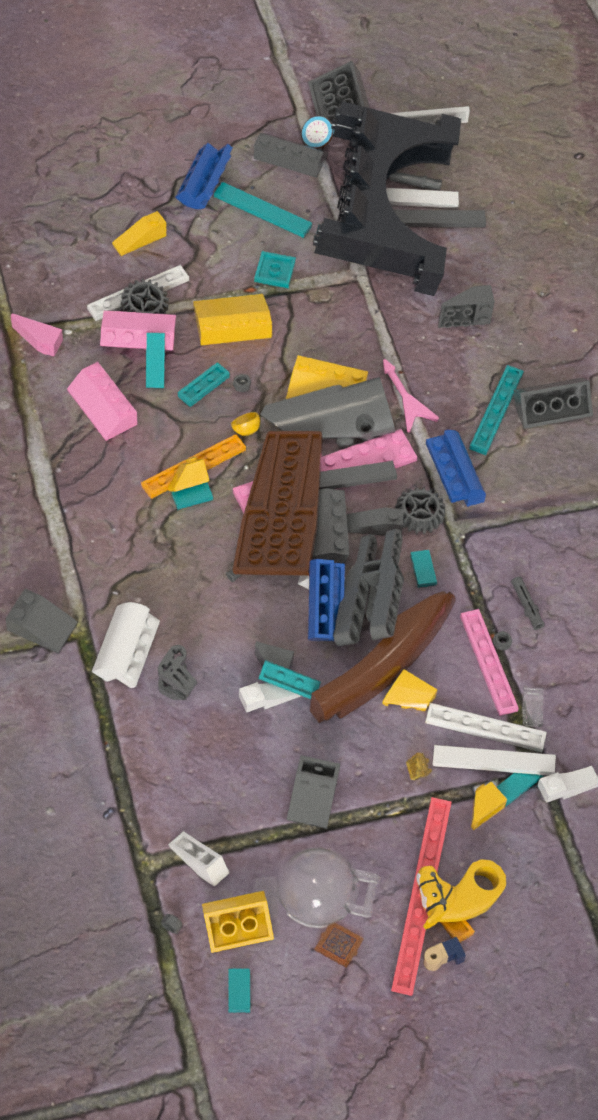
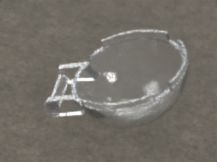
M312 847L295 853L287 860L278 876L276 890L279 903H282L287 911L286 914L290 918L308 927L322 928L334 926L335 922L345 918L348 913L372 917L373 899L381 877L374 873L354 869L349 860L335 850L325 847ZM359 880L369 883L363 906L355 904L359 895Z

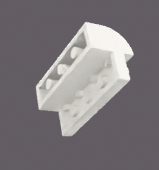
M133 602L123 603L116 607L92 670L94 674L107 682L118 679L130 688L136 687L160 620L149 613L150 609L148 607Z

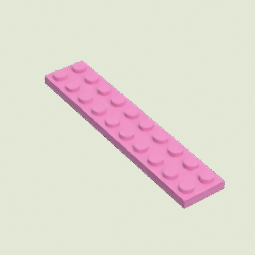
M399 429L396 432L382 435L323 456L321 471L393 461L396 469L416 462L417 455L402 429ZM253 481L233 488V494L243 513Z

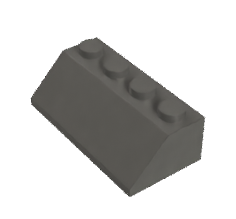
M260 133L254 144L253 159L317 178L328 156V152L267 133Z
M585 378L513 390L515 407L524 429L593 416L590 381Z

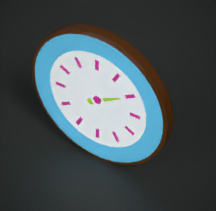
M314 116L308 119L301 130L303 142L307 146L317 149L325 147L333 137L331 121L324 116Z

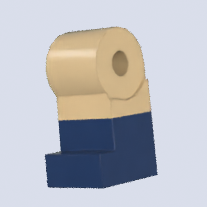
M454 937L427 949L423 964L426 969L436 971L441 965L453 960L456 965L463 963L466 955L458 938Z

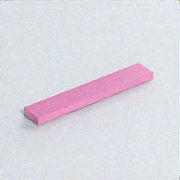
M476 609L461 613L460 618L499 716L518 712V705L480 610Z

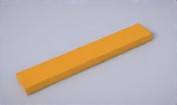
M235 434L192 457L204 459L206 470H209L246 451V446L238 435ZM186 460L141 482L142 488L150 499L169 490L168 487L180 464L186 463Z

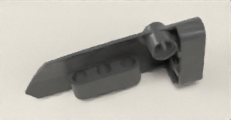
M380 377L346 387L334 385L265 405L260 414L261 417L271 422L281 431H320L323 439L360 438L362 442L376 438L378 435L382 436L396 432Z

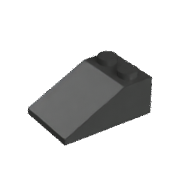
M24 589L5 618L7 631L58 654L78 624V621L46 598L28 589Z

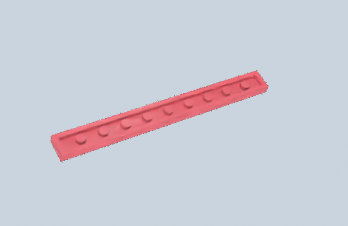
M431 798L391 989L393 992L413 995L426 931L423 925L428 919V915L422 906L416 875L420 868L424 866H433L438 872L451 801Z

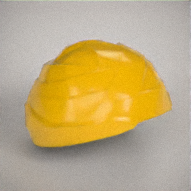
M256 412L243 414L231 422V427L237 434L242 436L252 435L260 427V415Z

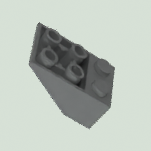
M491 285L473 286L442 303L438 328L490 324L495 303Z
M300 756L287 815L288 821L327 829L340 772V763Z

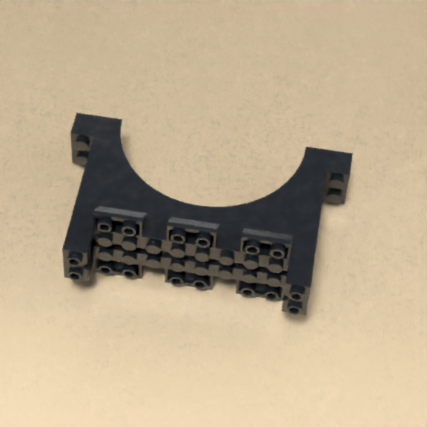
M342 101L340 108L337 107L336 119H333L331 124L333 137L349 140L348 146H350V148H346L344 156L347 160L343 164V170H345L344 186L341 185L339 196L341 198H339L337 204L339 215L337 221L324 218L322 225H318L312 244L315 246L314 253L413 277L412 284H415V292L435 296L444 276L447 248L420 237L400 220L389 202L386 192V180L395 172L415 164L437 163L450 165L452 149L454 145L458 146L462 118L442 114L440 120H436L435 124Z

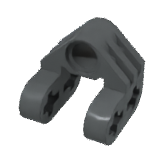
M181 645L172 646L158 666V690L161 694L172 700H187L197 685L196 679L187 670L185 663L187 652ZM181 653V656L174 659V654Z

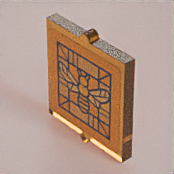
M331 921L326 931L321 933V939L314 950L347 968L353 957L357 956V950L364 938Z

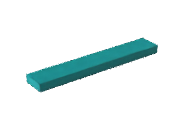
M224 182L214 192L215 198L302 238L306 236L312 227V222Z
M509 365L506 366L470 444V450L487 455L514 396L513 390L517 389L523 376V370Z

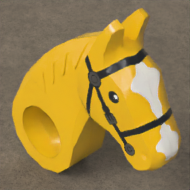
M480 859L470 865L456 887L442 880L433 866L420 868L416 879L422 906L429 917L423 928L427 930L438 922L468 920L488 911L506 887V875L502 868L491 860ZM481 875L488 878L493 885V890L480 888L476 884L474 876Z

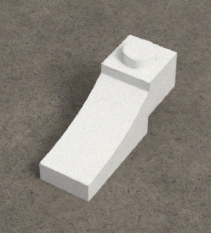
M256 682L239 689V698L246 713L261 707L268 709L301 697V695L270 683L258 684Z
M589 766L573 772L561 774L557 772L540 778L538 788L546 803L561 797L564 800L598 787V777L593 767Z

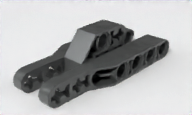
M392 529L386 532L380 560H375L377 551L376 537L373 534L361 537L357 561L345 577L344 598L339 605L334 630V641L337 646L351 645L359 642L367 598L366 615L371 623V639L378 640L394 635L404 581L398 565L403 541L399 529Z

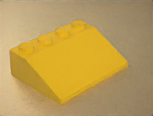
M263 294L193 301L201 345L272 338L270 311Z
M298 355L286 399L334 385L346 387L367 381L368 371Z

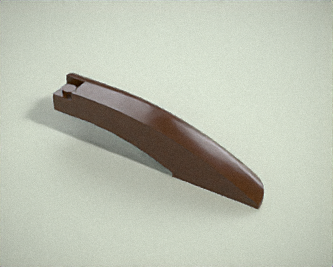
M445 591L438 592L397 615L395 631L392 637L383 638L358 664L314 691L311 696L310 712L318 723L330 720L335 714L339 719L345 717L381 693L399 677L404 669L407 670L427 648L444 624L456 602L454 594L450 591L448 593Z

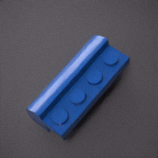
M207 143L200 148L175 198L187 207L194 209L205 208L214 193L213 191L225 170L227 162L231 158L230 153L233 147L226 144L218 151L211 144Z
M445 430L444 435L426 439V446L450 502L464 500L467 507L484 503L486 493L459 432Z
M324 559L309 561L308 640L335 642L334 630L339 605L344 598L345 564L334 563V560Z

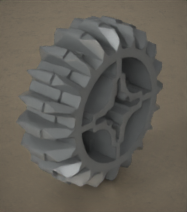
M144 278L141 279V282L136 279L134 284L129 283L128 287L124 288V293L121 295L122 311L166 314L169 307L167 292L163 291V286L158 287V282L152 284L151 279L148 282H145Z
M417 486L414 491L411 488L407 492L403 491L397 499V504H395L396 509H404L402 528L408 527L409 532L415 530L416 535L419 531L425 534L426 530L432 533L433 529H438L439 525L443 523L446 514L443 498H438V492L433 494L432 488L426 491L425 487L419 490ZM407 506L410 508V514L406 510ZM430 507L434 510V515L431 513Z

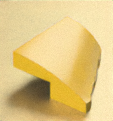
M404 669L392 685L382 704L385 706L395 704L401 705V708L405 709L415 708L416 710L426 711L430 703L435 699L437 689Z

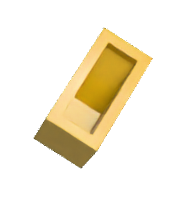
M192 457L186 459V463L180 464L168 487L169 491L176 492L208 482L209 477L204 459Z
M492 782L486 786L482 784L475 791L471 822L473 830L505 808L507 799Z

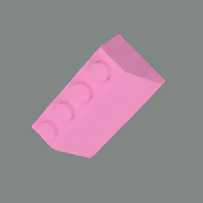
M104 310L100 346L146 350L147 333H165V351H174L176 315Z
M99 362L82 369L67 388V391L105 441L137 425L136 410Z

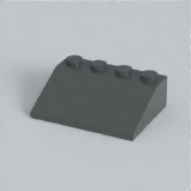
M353 61L308 82L316 115L328 118L331 123L333 119H336L335 112L337 107L340 108L342 101L370 108L360 71Z
M320 489L318 525L312 560H334V563L344 564L349 556L345 490Z

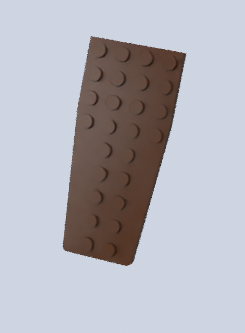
M320 431L267 432L241 522L232 569L234 574L309 576V561L313 557L318 525L323 436Z

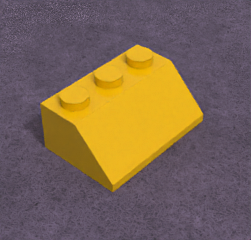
M264 891L202 904L211 953L274 939Z

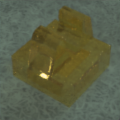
M417 752L406 761L411 780H418L432 772V769H428L427 763L430 761L428 758H425L424 753Z

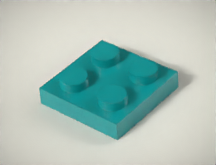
M262 251L254 282L289 289L296 257Z

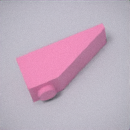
M12 313V327L37 351L45 355L55 356L63 341L62 329Z

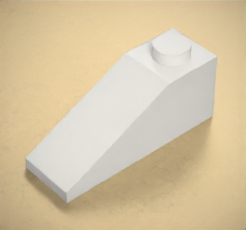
M184 831L168 844L188 866L213 886L217 885L229 874L221 855Z

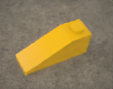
M158 211L144 216L114 240L112 245L121 256L165 237L166 221Z

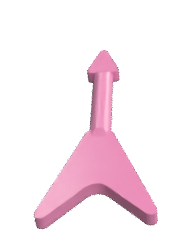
M383 359L384 373L389 375L402 396L407 432L411 431L416 417H423L438 422L439 417L412 395L408 394L395 373V366L386 359Z

